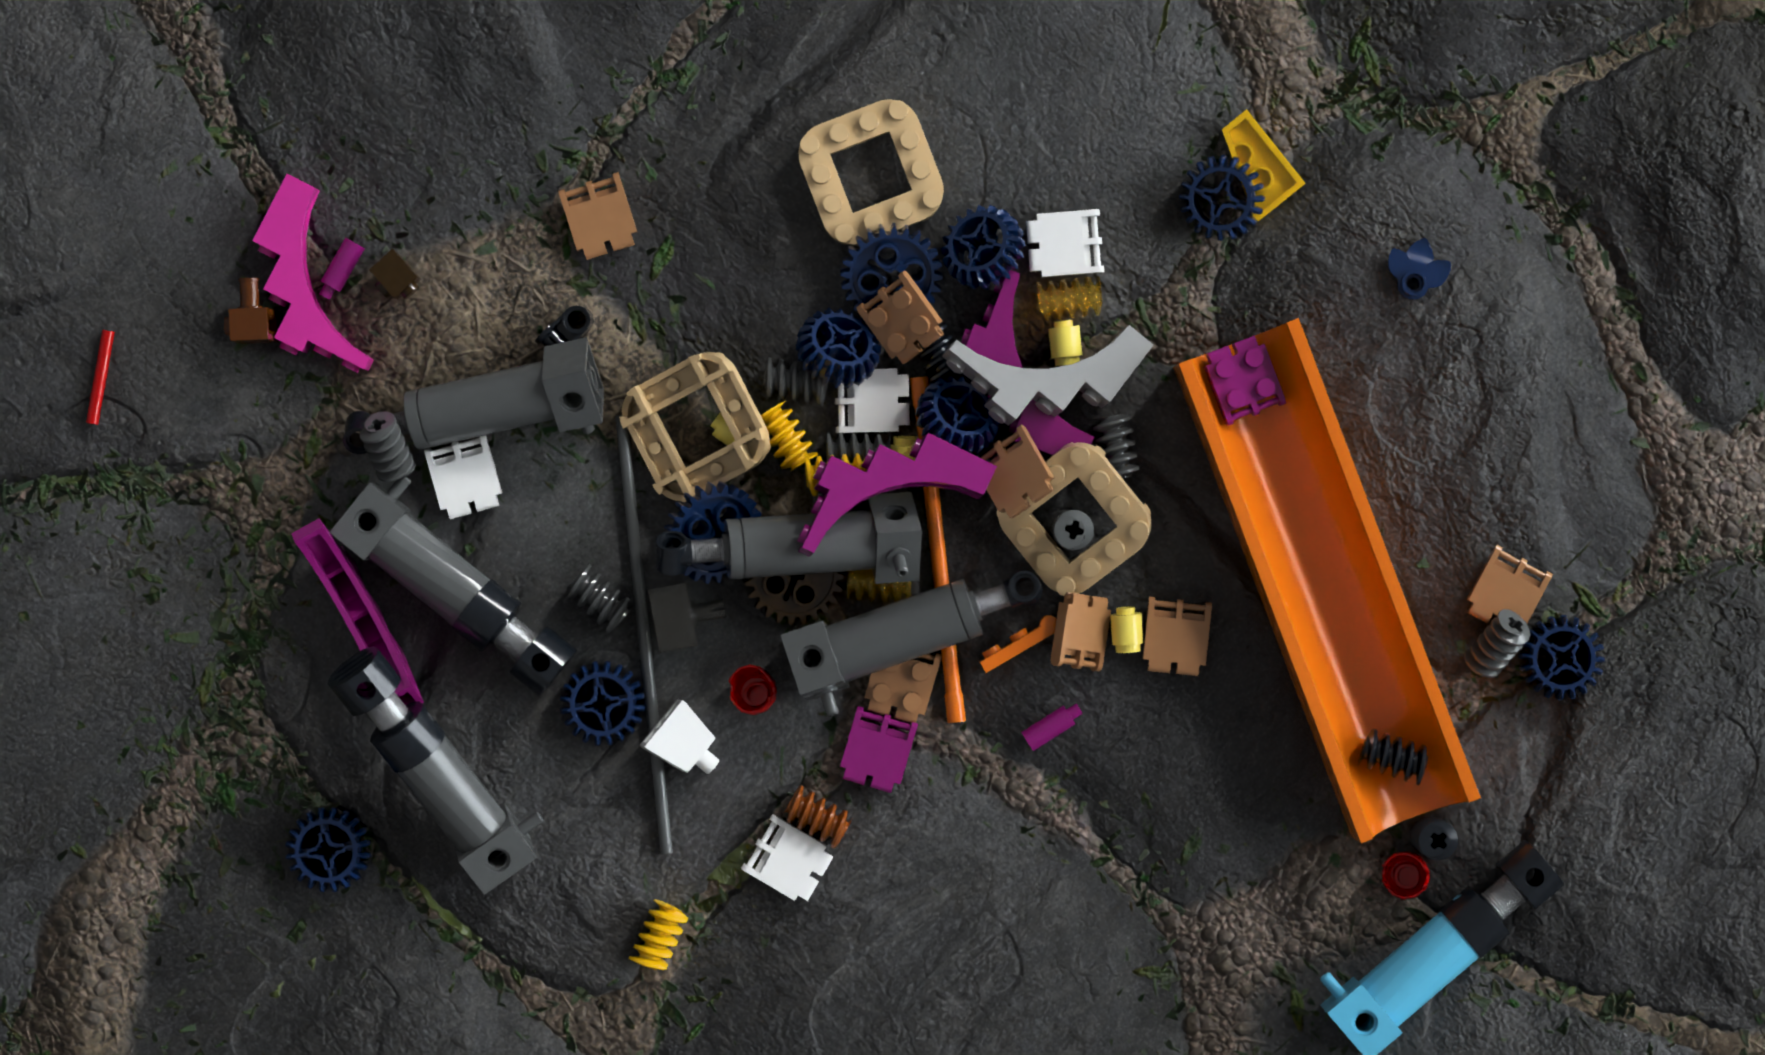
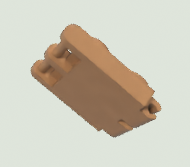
M619 172L613 173V177L595 183H592V181L585 182L586 186L565 192V189L558 191L576 250H583L586 260L608 254L605 243L609 241L613 251L635 245L632 234L638 232ZM613 183L616 184V186L595 192V189L604 187ZM585 192L589 193V195L568 201L569 197Z
M903 271L898 275L899 279L887 288H880L877 291V296L866 304L861 303L856 308L891 359L897 356L901 363L905 364L923 351L920 344L926 348L943 336L944 333L939 327V324L943 322L909 273ZM901 284L904 285V286H903L902 288H900L898 291L894 292L893 295L890 294L892 291H894V290H895L897 287H899ZM880 300L883 301V302H882L880 305H878L876 308L872 309L871 311L869 310L871 307H873L875 304H877Z
M1022 424L1016 428L1017 432L1002 442L998 440L993 444L994 448L979 457L986 461L998 453V456L989 462L997 466L986 490L998 511L1006 512L1010 518H1015L1031 507L1027 499L1028 496L1032 502L1036 503L1054 491L1049 482L1054 479V476L1028 430ZM1019 437L1021 438L1019 442L1011 446L1009 449H1006V446L1017 440Z
M1496 544L1466 599L1471 602L1467 613L1488 623L1493 614L1498 616L1501 610L1509 609L1516 612L1528 623L1553 574L1548 571L1544 573L1528 565V560L1524 558L1519 560L1502 551L1503 547ZM1500 556L1517 566L1514 568L1497 558ZM1523 570H1526L1538 576L1539 578H1541V581H1538L1537 579L1523 573Z
M1066 592L1064 603L1059 602L1050 659L1053 666L1068 664L1074 669H1081L1083 666L1090 667L1092 671L1099 672L1102 670L1111 610L1107 609V598ZM1065 655H1071V658H1065ZM1084 657L1090 658V661L1084 660Z
M1149 596L1142 659L1148 660L1147 671L1170 673L1171 662L1177 663L1176 674L1199 675V666H1206L1212 603L1205 602V605L1188 604L1180 599H1177V602L1155 600V597ZM1155 607L1175 608L1176 611L1174 612L1154 609ZM1183 609L1204 611V614L1184 613Z
M936 653L935 656L927 654L919 657L932 661L933 665L912 659L872 673L864 698L870 699L867 710L882 715H889L891 706L897 707L894 718L916 723L918 714L925 715L942 655Z

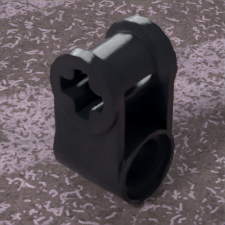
M571 306L556 321L551 323L537 337L535 342L538 345L549 346L556 344L552 338L557 343L583 338L593 327V314L586 307ZM577 311L583 312L586 316V323L580 329H575L570 321L572 314Z

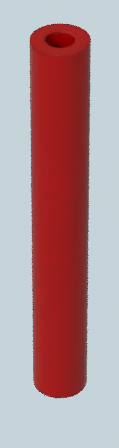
M102 330L86 423L99 424L115 334L113 331Z

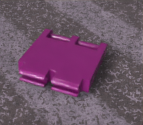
M1255 336L1232 344L1235 352L1234 356H1232L1229 346L1206 354L1209 365L1205 366L1204 370L1227 426L1234 424L1233 420L1249 414L1253 416L1258 415L1260 410L1275 404L1279 406L1286 404L1285 396L1265 344L1259 346ZM1272 395L1275 396V398L1260 404L1256 402ZM1246 405L1249 406V408L1234 414L1230 412Z
M857 706L840 767L846 768L843 779L864 785L867 775L873 776L871 788L891 793L894 783L901 784L918 723L912 722L910 725L890 719L891 715L885 714L883 717L863 711L864 707ZM861 717L881 722L882 725L861 720ZM888 725L908 730L909 734L888 728Z

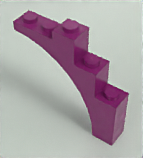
M1010 270V279H1006L1004 276L1001 277L1000 286L996 285L994 288V292L999 293L995 305L989 303L982 321L988 323L987 327L984 328L974 324L972 330L966 328L961 343L977 354L998 363L1023 368L1015 346L1012 323L1014 296L1020 273ZM1033 399L1025 407L1021 415L1010 424L1008 429L1009 433L1014 434L1017 432L1016 428L1018 426L1024 425L1038 450L1051 456L1068 443L1082 442L1092 444L1094 439L1093 436L1070 425L1059 415L1054 417L1052 414L1047 415L1037 408L1035 405L1036 401ZM1019 437V438H1018L1017 440H1015L1014 442H1016V443L1019 442V441L1021 440V438Z
M927 433L922 440L919 438L915 440L909 452L913 460L881 444L874 451L869 449L861 464L865 471L831 455L826 463L820 461L813 475V478L818 480L814 489L825 494V496L818 495L811 509V513L815 514V517L810 526L807 524L803 526L797 541L802 543L798 552L810 557L817 549L826 532L842 515L857 504L883 492L905 487H936L954 490L979 499L984 495L997 466L930 433Z
M320 518L291 533L294 542L331 596L360 651L368 647L379 649L401 678L400 684L394 692L404 705L417 701L424 703L403 649L389 632L379 605L367 591L355 561L344 546L338 544Z

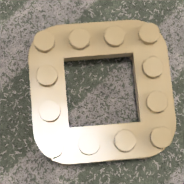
M881 100L814 126L800 141L798 153L800 166L824 228L830 237L841 244L858 246L856 236L858 235L866 240L868 238L867 229L869 228L874 234L879 233V224L883 225L885 231H890L892 223H895L898 231L903 229L905 225L911 226L921 221L924 222L931 218L941 205L944 188L940 173L917 115L903 101ZM889 133L911 191L853 213L831 155Z
M703 352L690 356L688 359L644 383L634 386L626 393L627 396L622 406V416L619 417L622 428H628L655 481V484L652 485L659 495L663 494L669 499L686 502L684 493L686 492L693 497L695 495V486H699L705 491L707 482L712 483L716 487L719 481L726 483L758 466L771 449L768 429L735 365L720 352ZM707 385L735 441L685 467L657 412Z
M1071 442L1064 445L1045 461L1054 476V479L1049 481L1054 491L1036 503L1032 502L1028 496L1027 499L1031 507L1015 518H1010L1006 512L1002 513L997 509L999 524L1004 533L1042 581L1050 589L1062 596H1065L1066 592L1079 594L1089 589L1138 552L1147 541L1151 532V511L1146 503L1143 504L1105 457L1106 452L1098 445L1095 447L1082 442ZM1078 477L1117 526L1074 559L1069 560L1032 512Z

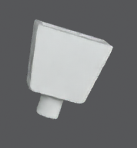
M677 699L639 745L654 756L686 773L694 765H697L706 774H709L719 763V759L707 750L715 740L714 735L683 700Z

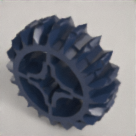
M1221 155L1219 165H1217L1214 156H1210L1207 158L1208 168L1200 161L1196 163L1199 174L1193 170L1187 172V175L1194 181L1193 183L1183 181L1181 184L1183 188L1190 190L1189 193L1179 195V199L1189 200V205L1181 207V212L1192 211L1193 215L1189 216L1186 222L1189 224L1197 219L1199 223L1194 231L1199 233L1204 227H1207L1206 238L1210 239L1216 230L1219 241L1224 240L1225 231H1228L1231 239L1237 238L1236 228L1243 234L1248 232L1245 221L1253 226L1257 224L1258 221L1251 215L1252 212L1255 214L1263 213V209L1255 206V202H1264L1265 196H1256L1255 191L1263 189L1264 184L1253 185L1252 180L1259 176L1258 172L1251 173L1248 176L1246 172L1250 168L1249 163L1243 164L1240 169L1237 168L1239 163L1238 157H1233L1230 165H1227V155ZM1218 171L1226 172L1224 179H1222L1217 188L1201 185L1202 181L1211 173ZM1235 176L1243 183L1246 189L1247 201L1234 193ZM1225 188V191L1228 193L1226 196H1229V200L1233 202H1225L1219 207L1218 200H1215L1213 193H1220ZM1198 194L1207 199L1211 204L1210 219L1203 214L1199 207ZM1227 208L1244 211L1232 223H1219L1220 217L1223 216Z
M978 205L976 213L967 209V214L964 218L956 216L958 222L956 226L948 225V230L951 234L942 237L943 242L946 244V246L941 248L942 254L945 256L942 261L948 268V273L953 278H956L961 285H968L975 290L979 285L983 289L988 290L991 282L994 285L1000 286V278L1003 276L1006 279H1010L1009 271L1011 268L1019 269L1015 261L1024 258L1023 252L1020 249L1026 246L1025 241L1021 238L1024 233L1018 226V221L1013 216H1010L1006 210H998L992 205L987 209L984 206ZM998 229L1002 230V244L997 242L998 236L996 233ZM965 251L969 252L968 258L970 262L968 266L964 262Z
M828 307L824 313L817 311L813 314V317H808L797 334L795 350L798 351L797 360L804 362L803 370L812 371V379L816 377L822 378L823 385L828 383V381L833 382L835 389L843 383L848 389L853 383L859 386L864 379L871 377L879 363L881 346L878 345L879 341L871 329L864 325L863 318L859 320L854 318L853 311L848 315L844 314L841 308L834 313ZM816 338H818V339L820 340V342H821L820 346H819V344H818Z
M952 376L945 380L939 378L934 384L928 385L918 399L915 413L918 417L916 426L924 428L922 430V437L930 433L975 456L990 446L998 434L1000 423L995 421L989 415V410L984 407V404L990 397H986L985 394L977 391L971 383H966L963 376L957 381Z
M1560 615L1557 625L1555 618L1549 616L1547 617V628L1541 621L1536 622L1539 633L1537 634L1535 631L1530 630V638L1533 640L1531 643L1527 642L1523 645V647L1528 648V653H1518V658L1528 660L1527 664L1519 666L1520 671H1531L1524 678L1525 682L1530 683L1537 680L1533 686L1535 692H1539L1545 686L1544 697L1550 698L1554 690L1557 700H1563L1565 691L1570 699H1575V688L1581 694H1586L1587 688L1584 682L1586 681L1588 684L1595 686L1597 682L1591 677V674L1601 675L1603 672L1602 669L1595 667L1596 662H1605V657L1596 656L1595 654L1596 651L1604 649L1603 644H1592L1599 635L1596 632L1586 635L1590 629L1588 623H1584L1578 629L1579 618L1573 617L1568 625L1567 616ZM1560 631L1573 634L1569 640H1566L1559 646L1550 643L1546 639L1551 634ZM1580 642L1585 650L1583 668L1575 658ZM1539 647L1547 654L1548 658L1543 673H1541L1537 662ZM1552 650L1563 653L1566 651L1567 655L1565 657H1568L1567 662L1570 665L1564 663L1557 664L1555 660L1558 658H1555L1556 653ZM1564 669L1577 676L1573 680L1562 684H1555L1549 681L1553 675H1557Z
M598 661L592 662L593 672L590 673L588 668L583 665L580 667L583 674L582 678L576 673L570 675L571 679L576 683L575 686L565 683L563 688L571 692V695L560 696V701L569 702L570 707H564L560 711L561 714L571 712L572 717L564 723L566 726L574 722L578 725L572 731L574 736L578 735L581 730L585 731L586 733L582 741L587 743L591 735H594L595 746H600L602 737L606 736V742L610 746L614 743V734L622 742L625 740V735L622 732L623 729L630 734L635 732V728L629 724L630 721L635 723L642 722V718L634 715L635 711H645L644 705L636 704V700L645 698V693H634L633 689L638 688L641 683L636 681L630 685L628 680L633 676V672L629 671L624 677L621 676L620 673L623 670V665L618 664L615 671L612 672L610 671V661H605L604 670H600ZM603 677L618 682L624 688L626 694H610L606 689ZM593 679V698L589 701L577 703L581 688L586 682ZM600 694L605 695V699L609 698L610 701L619 700L607 706L605 714L600 711V708L597 709L596 706L587 707V705L598 701ZM628 703V711L624 720L618 726L612 728L611 712L613 708ZM580 712L596 713L603 729L594 728L587 724L581 717Z
M320 807L318 808V818L312 811L306 813L309 823L300 818L296 821V824L301 831L297 829L289 831V834L296 838V841H287L285 846L295 848V852L286 854V859H296L297 862L289 869L293 872L300 868L302 873L298 875L297 880L301 882L308 876L310 878L307 884L308 888L312 889L318 881L320 892L326 891L328 883H330L332 892H337L339 890V881L343 887L348 888L351 886L348 876L357 881L361 876L356 868L360 870L368 868V865L360 859L371 857V852L362 851V847L369 846L371 840L361 841L360 836L365 834L367 829L364 827L357 831L354 828L360 822L358 817L354 818L350 823L347 822L350 814L349 811L345 810L340 818H338L337 807L331 808L329 816H327L325 808ZM329 824L344 830L351 841L336 839ZM319 825L318 844L304 849L307 835L315 826ZM324 841L328 842V845L331 847H343L331 854L333 858L329 857V854L326 852H314L326 845ZM353 850L349 866L342 873L338 874L339 855ZM306 858L319 859L324 865V870H327L328 875L312 868Z

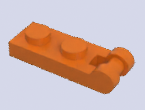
M1045 615L1040 619L1037 628L1030 632L1023 628L1009 637L1011 643L1000 648L999 644H996L982 652L984 658L979 662L986 673L1054 634L1056 617Z

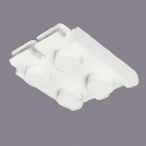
M1100 210L1041 213L1036 215L1037 220L1026 221L1027 243H1039V249L1028 250L1030 272L1041 271V278L1103 273L1104 266H1101L1099 244H1102V237L1098 236L1097 216H1100ZM1087 217H1091L1092 238H1089ZM1090 245H1093V253H1094V265H1095V266H1092V267H1091Z
M897 368L874 369L871 377L864 379L859 386L853 383L847 389V398H844V384L841 383L838 386V398H835V405H838L839 427H836V433L899 432L900 425H910L909 403H898V397H909V374L897 375ZM844 405H848V426H845Z
M486 435L461 443L458 441L452 442L451 446L433 451L431 448L424 450L440 510L447 509L450 519L472 514L470 502L475 503L477 512L499 506L497 495L502 494V489ZM477 444H481L482 446L464 452L461 451V449L467 448ZM454 451L453 455L434 460L435 456Z
M772 814L769 819L772 821L762 839H757L755 843L757 847L747 864L743 863L741 869L794 901L797 896L808 901L819 883L817 879L810 876L811 872L813 871L823 876L833 856L824 851L827 847L826 844ZM777 825H779L780 827L778 828L777 832L775 833V835H774L773 839L771 840L770 844H768V843H767L768 839L770 838L771 834L773 833L775 827H776ZM765 850L756 868H753V865L756 862L761 851Z

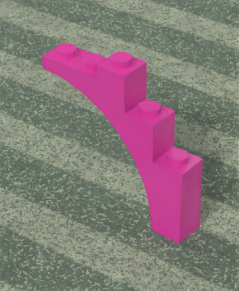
M286 174L252 240L260 245L257 251L275 259L277 254L280 255L263 290L271 293L268 299L283 307H286L288 302L291 303L274 338L281 341L280 348L291 354L297 355L298 351L307 353L313 343L315 344L313 351L329 359L332 354H335L343 359L341 365L356 373L359 372L360 368L369 371L374 359L355 348L335 329L323 312L312 288L307 266L306 237L310 215L320 190Z

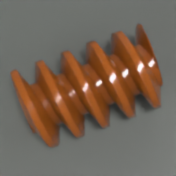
M799 785L783 814L785 812L788 813L787 823L791 824L798 818L799 830L810 825V836L821 831L820 842L823 843L831 837V848H836L852 819L847 821L848 811L843 810L836 815V804L833 803L825 809V798L822 797L814 803L815 792L811 791L803 797L804 786Z

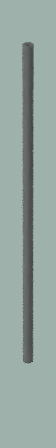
M616 415L615 422L649 734L659 722L630 434L628 428H622L619 417L622 415ZM650 753L660 853L671 854L673 853L664 761Z

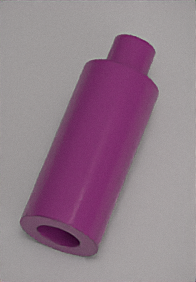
M346 237L344 238L320 280L324 283L319 292L320 295L330 300L335 290L341 292L365 248Z
M1077 703L1068 709L1063 705L1021 733L1031 749L1035 751L1076 725L1073 720L1083 713Z

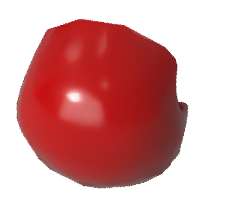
M751 664L742 666L729 678L730 700L742 713L750 715L764 713L776 700V682L768 671L762 667Z
M1410 851L1396 852L1382 865V883L1393 896L1403 900L1416 898L1427 889L1430 871L1420 855Z

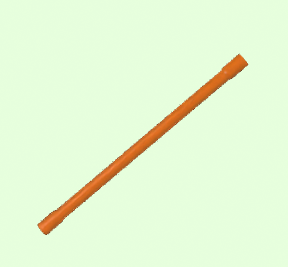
M929 376L910 378L912 404L915 413L918 399L929 385ZM917 426V435L922 440V430L924 428ZM923 487L934 588L949 584L939 488ZM955 644L941 649L947 723L966 721Z

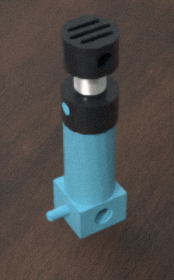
M1522 841L1496 864L1503 876L1495 884L1490 885L1481 894H1477L1471 887L1467 886L1441 908L1435 917L1361 980L1358 981L1352 977L1341 986L1330 972L1325 973L1320 978V981L1332 994L1320 1006L1362 1055L1379 1054L1403 1033L1398 1026L1478 958H1482L1510 933L1504 926L1503 920L1512 911H1515L1519 905L1526 901L1536 910L1565 885L1553 868L1528 841ZM1531 868H1534L1533 878L1526 881V873ZM1367 1013L1366 1020L1363 1023L1355 1024L1358 1015Z

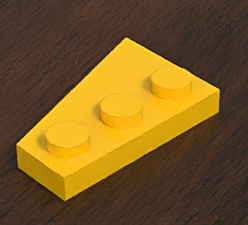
M1247 109L1222 129L1232 159L1233 157L1239 158L1237 168L1240 169L1243 164L1249 163L1250 168L1246 174L1248 176L1254 172L1259 174L1256 179L1252 180L1253 185L1264 184L1263 189L1255 191L1256 196H1265L1264 202H1255V206L1263 209L1262 214L1252 212L1253 217L1257 221H1260L1306 184ZM1242 183V187H1243L1244 192H1245V195H1246V197H1247L1246 189H1245V187H1244V185H1243V183Z

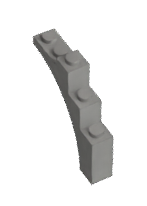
M1129 325L1108 346L1095 355L1071 365L1050 369L1020 368L1001 364L977 354L958 340L948 347L942 357L947 360L946 364L950 369L958 374L963 373L972 380L971 384L977 391L983 394L988 393L991 396L984 404V407L989 410V415L995 421L1009 426L1019 417L1032 399L1036 401L1035 405L1040 411L1047 415L1052 414L1054 417L1067 407L1078 391L1083 393L1082 397L1089 404L1103 408L1114 398L1153 347V344Z

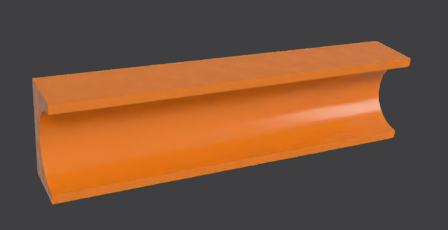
M1299 318L1254 335L1259 346L1263 344L1266 346L1286 399V404L1282 406L1275 404L1260 410L1258 415L1253 416L1249 414L1233 420L1234 424L1227 426L1204 370V367L1209 365L1206 354L1179 363L1173 369L1349 832L1353 839L1362 844L1372 840L1381 831L1407 819L1445 806L1464 802L1470 803L1480 799L1481 796ZM1232 344L1228 345L1232 356H1234L1235 352ZM1272 395L1256 402L1260 404L1275 398V396ZM1246 405L1230 412L1234 414L1249 408V406ZM1372 729H1377L1378 740H1380L1384 733H1389L1390 744L1393 743L1396 737H1401L1403 748L1410 740L1414 741L1415 752L1421 745H1426L1428 761L1419 786L1416 785V775L1414 774L1408 782L1404 781V771H1400L1393 778L1391 767H1388L1381 774L1379 763L1377 762L1371 770L1367 769V759H1363L1359 766H1357L1364 741Z

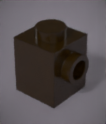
M391 249L369 269L378 280L374 285L386 298L392 295L397 300L401 297L406 300L419 289L417 283L421 278L394 249Z

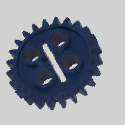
M892 223L890 231H885L883 225L879 224V233L874 234L868 228V238L866 240L858 235L856 236L858 248L850 245L847 247L852 257L842 258L843 264L849 268L840 269V275L849 279L841 282L842 289H851L845 296L847 301L856 299L853 304L854 311H857L856 307L861 303L866 304L877 296V291L880 288H887L898 279L895 276L887 279L885 271L892 273L896 270L897 275H899L911 264H918L922 267L918 274L910 276L930 303L936 302L931 292L941 291L940 285L934 281L943 279L942 272L935 271L942 267L941 260H932L938 255V251L936 248L927 250L931 244L930 239L926 238L920 242L921 233L919 230L909 235L908 225H905L901 232H898L895 223ZM889 247L895 250L892 258L883 259L878 256L883 248ZM869 259H872V260H874L880 267H877V266H875V265H873V264H869L867 261H868ZM866 274H875L878 277V280L872 285H866L861 281ZM901 284V285H900L899 287H897L895 290H899V289L902 288L904 285ZM880 300L877 304H875V305H874L873 307H871L869 310L871 311L872 309L876 308V307H877L878 305H880L883 301Z
M719 481L717 487L707 482L705 491L699 486H695V495L693 497L685 492L686 502L684 504L675 502L679 511L677 514H668L674 522L673 524L665 525L664 528L668 531L681 532L692 541L700 539L709 540L713 539L712 537L720 539L721 534H724L725 519L760 517L762 514L754 508L757 503L748 498L749 494L742 489L739 490L733 484L728 486L722 481ZM727 507L726 513L719 518L720 512ZM699 520L697 528L691 530L693 524ZM721 561L695 562L692 566H687V569L683 572L685 576L689 575L694 581L697 582L700 579L706 584H709L711 577L717 583H721L722 574L728 578L726 565H723Z

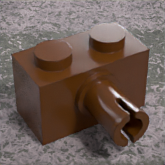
M239 278L240 307L229 309V316L224 317L225 335H230V341L239 344L278 343L279 340L274 338L278 330L277 311L259 306V278Z

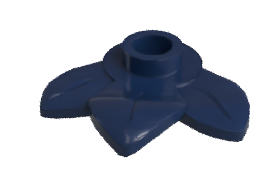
M1426 238L1413 243L1406 253L1393 248L1388 257L1389 271L1397 279L1399 293L1406 299H1419L1426 294L1428 288L1441 286L1451 271V261H1433L1432 248ZM1410 278L1418 282L1416 290L1408 288L1407 281Z

